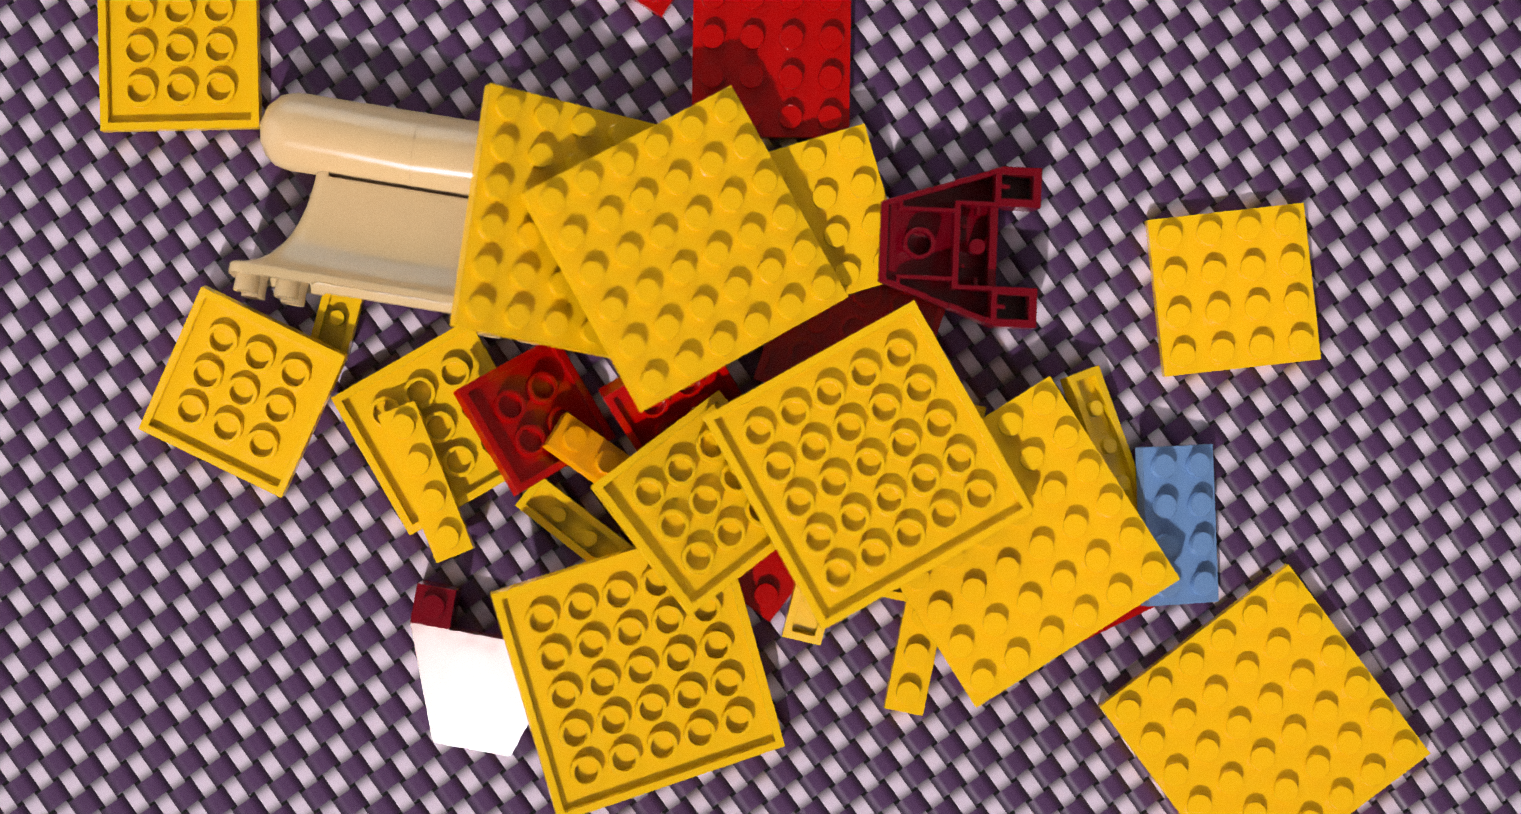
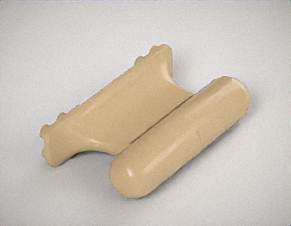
M300 92L281 95L267 107L260 122V142L265 155L275 166L288 171L316 175L314 186L298 225L280 247L258 259L230 262L228 273L235 278L233 290L241 292L242 297L264 301L267 287L275 288L273 296L280 298L281 303L297 307H304L306 293L321 296L327 293L451 314L480 122ZM478 332L480 336L501 339L500 336ZM517 340L518 342H521V343L532 344V345H540V344H535V343H530V342H525V341Z

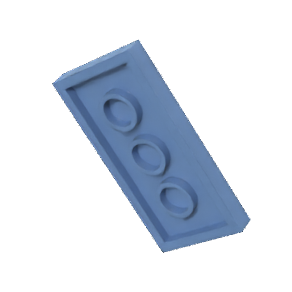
M1213 444L1135 447L1138 514L1180 578L1177 582L1143 602L1141 606L1151 607L1219 602Z

